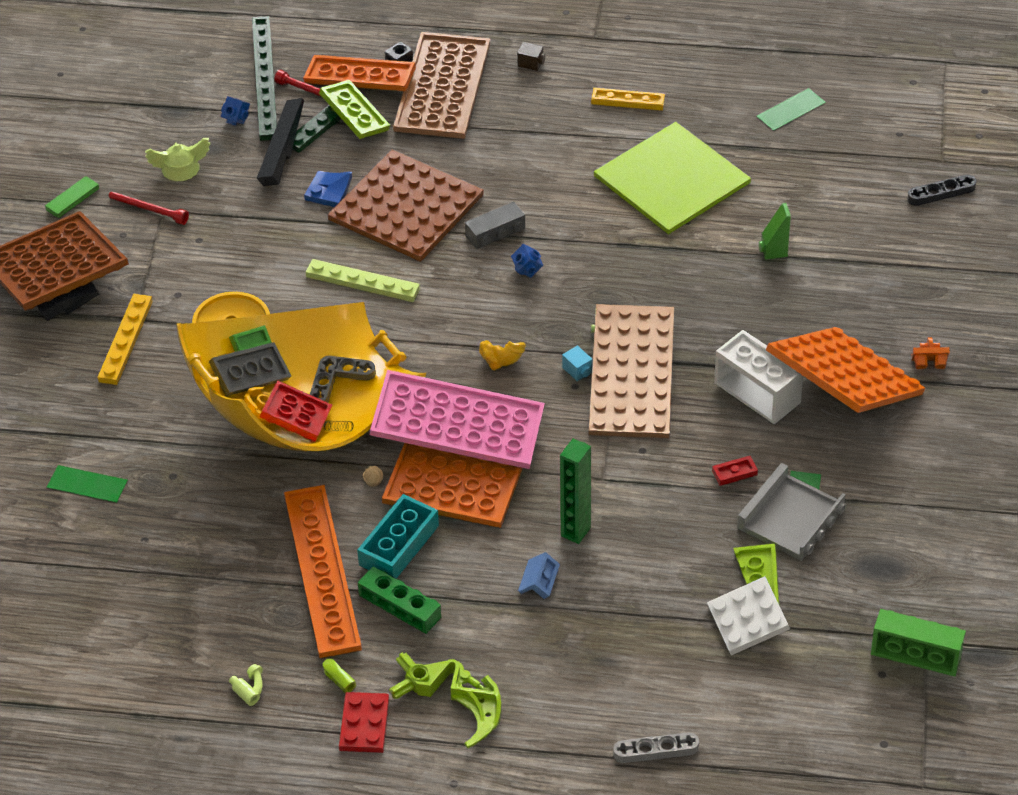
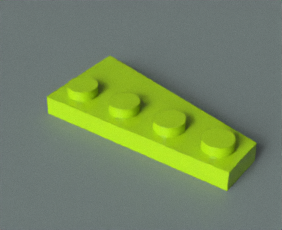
M775 544L733 548L746 585L765 576L779 604Z

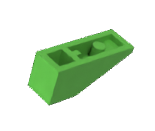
M787 203L781 204L762 232V238L759 241L760 253L763 252L765 260L788 257L791 215Z

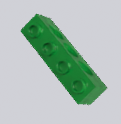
M373 566L357 582L360 597L425 634L442 618L441 604L435 599L426 597L419 590L412 589L405 585L403 581L388 575L384 570H379Z

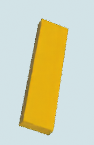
M593 88L591 104L663 111L665 94Z

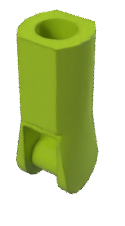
M326 659L323 662L325 675L342 691L346 693L355 689V680L341 669L333 659Z

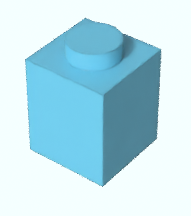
M578 345L562 354V368L576 381L592 373L593 359Z

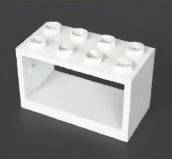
M742 330L716 350L714 383L771 423L776 424L801 403L803 375L766 351L767 346Z

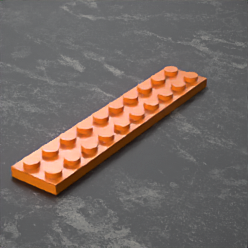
M325 485L284 492L319 658L361 651V641Z

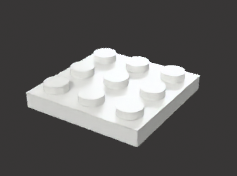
M765 576L707 602L730 655H734L790 629Z

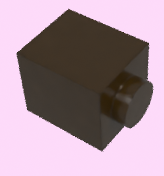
M523 42L517 53L518 67L538 71L546 58V55L543 54V46Z

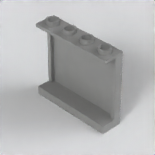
M781 463L739 513L737 529L767 544H775L777 549L802 561L806 555L812 553L816 542H820L823 539L825 531L834 525L836 517L839 514L842 515L845 511L846 494L842 493L836 499L788 475V466Z

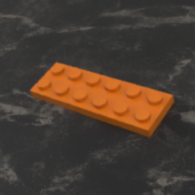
M314 55L303 79L304 83L332 85L350 80L357 88L406 91L416 66L415 62Z

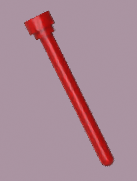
M278 70L274 77L275 83L279 85L289 84L321 96L319 94L320 88L291 78L286 71Z
M116 192L109 193V198L171 217L176 223L185 225L189 219V212L187 210L179 209L174 211Z

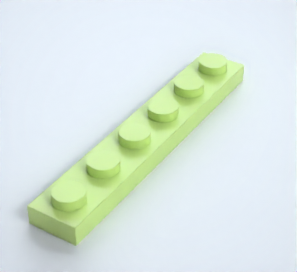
M312 259L306 270V277L409 302H414L420 290V284L315 259Z

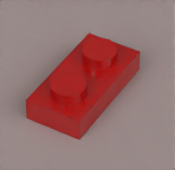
M751 456L712 466V472L719 486L758 475V469Z

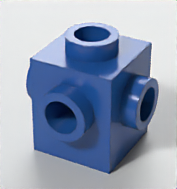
M227 96L221 108V117L227 119L226 123L235 126L237 123L244 124L248 118L250 103Z
M522 244L511 255L515 270L520 275H526L531 278L543 266L539 252L525 244Z

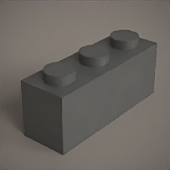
M511 202L466 221L465 236L476 249L525 229V214L515 202Z

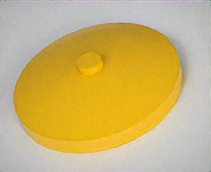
M224 292L214 295L201 303L193 315L192 323L270 314L266 304L254 295L244 292Z

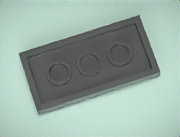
M274 342L213 357L209 361L215 376L219 378V384L226 396L248 391L252 387L271 385L276 383L277 380L280 382L286 381L291 377Z

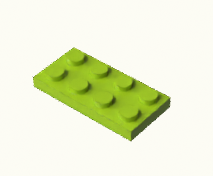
M350 80L320 88L319 94L359 139L389 130L390 124Z

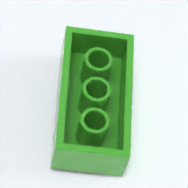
M880 609L873 632L871 655L956 677L966 630L919 619L914 616L899 614L891 610Z

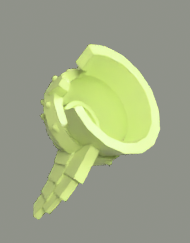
M202 138L201 141L190 147L175 142V145L168 148L165 152L148 149L145 151L147 154L145 157L153 167L162 168L164 177L173 181H185L198 173V161L204 158L209 151V138Z

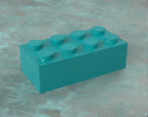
M402 494L357 549L359 566L367 570L374 566L397 579L439 527L438 510Z

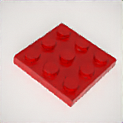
M277 380L260 414V418L283 427L287 431L301 435L305 439L316 442L332 404Z

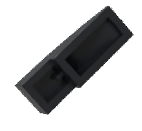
M91 281L84 286L71 290L69 293L59 295L51 301L41 303L37 307L44 318L49 321L63 311L67 315L100 294Z

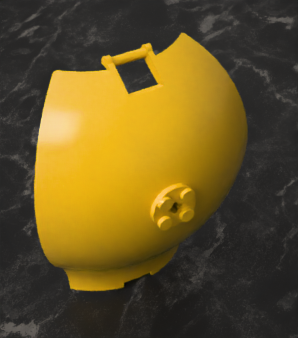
M364 302L216 321L176 324L178 339L185 362L197 386L210 404L221 416L242 432L264 443L280 448L297 451H324L353 442L371 429L387 370L426 377V373L411 372L399 366V363L405 361L407 356L395 347L384 330H380L374 336L367 318ZM265 325L271 342L275 343L291 374L288 380L282 382L307 394L311 392L319 362L325 356L372 361L376 368V376L371 380L336 377L328 402L332 404V407L325 420L331 422L326 423L325 429L323 425L316 442L260 418V414L276 383L263 387H252L248 391L229 396L225 395L219 384V378L215 376L209 361L213 357L235 352L229 338L230 336ZM380 342L393 355L388 362L375 349ZM329 364L328 366H326L327 372H328L329 366L332 365V364ZM346 365L343 367V370L350 371L353 366ZM322 379L319 384L326 385L329 380ZM348 421H352V422H353V425H354L353 430L351 429V424H352V423H350V422H348Z

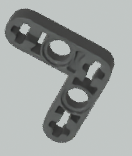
M325 356L319 362L310 395L319 398V391H321L322 398L320 399L328 403L336 377L371 380L376 376L375 365L369 360ZM329 364H332V365L329 366L328 372H327L326 366H328ZM346 365L353 366L350 371L343 370V367ZM322 379L329 380L326 385L319 384Z

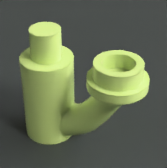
M256 664L251 665L247 670L248 677L254 680L253 688L243 678L238 679L236 676H232L229 679V682L232 684V690L249 706H253L258 702L263 687L261 677L263 668Z

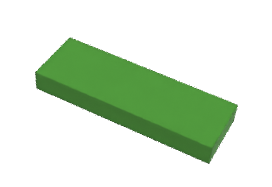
M85 176L46 204V211L60 218L99 189V184Z

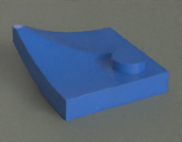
M318 171L304 194L305 201L336 207L347 193L352 179V172L330 173Z

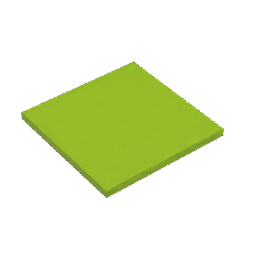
M677 122L672 123L594 171V177L668 235L751 183V178Z

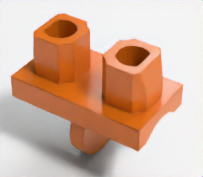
M928 337L927 343H920V348H913L911 360L915 362L916 369L927 368V361H934L936 369H945L950 353L949 347H940V343H933L932 337Z

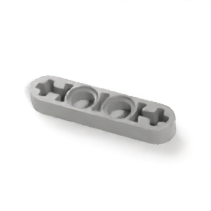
M687 732L621 740L615 743L613 756L617 762L630 763L693 755L699 750V738L696 734ZM670 743L673 745V748L665 750L661 745ZM645 745L649 746L651 751L644 753L639 748ZM625 749L626 754H622L620 750Z

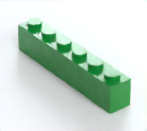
M572 438L560 454L561 537L579 544L591 528V446Z

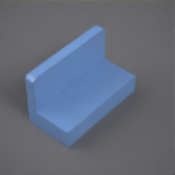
M546 552L529 559L518 591L522 594L532 589L543 599L549 597L560 564Z

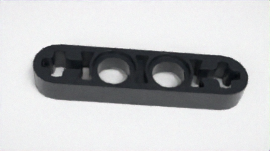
M962 175L914 187L908 191L907 200L911 205L919 206L971 193L976 188L977 180L972 175ZM951 186V187H954L955 189H954V190H949V189H947L946 187ZM929 191H936V192H938V193H937V194H931V193H929Z

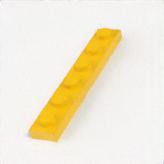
M133 294L99 372L98 382L118 385L152 305V296Z

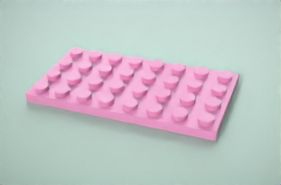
M387 370L371 425L370 435L530 469L545 403Z

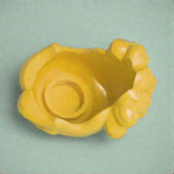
M486 340L480 342L479 352L491 370L495 371L502 366H509L517 362L522 353L525 352L526 345L524 342L512 343L509 341L503 348L500 345L493 346Z

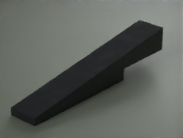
M303 98L286 100L257 175V179L263 187L280 184L285 160L291 158L304 104Z

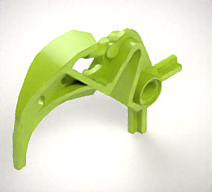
M402 652L396 658V661L404 669L406 675L405 680L389 689L394 699L400 698L411 690L417 695L431 697L445 679L453 673L451 700L458 701L470 709L477 721V731L465 742V746L469 749L496 729L501 719V696L497 684L489 675L481 679V682L484 684L482 686L455 659L423 665L416 664L407 653ZM465 683H469L476 689L466 688L462 685Z

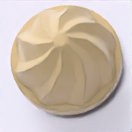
M369 466L363 473V479L369 486H378L383 480V472L377 466Z

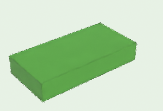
M265 325L229 337L235 352L272 343Z

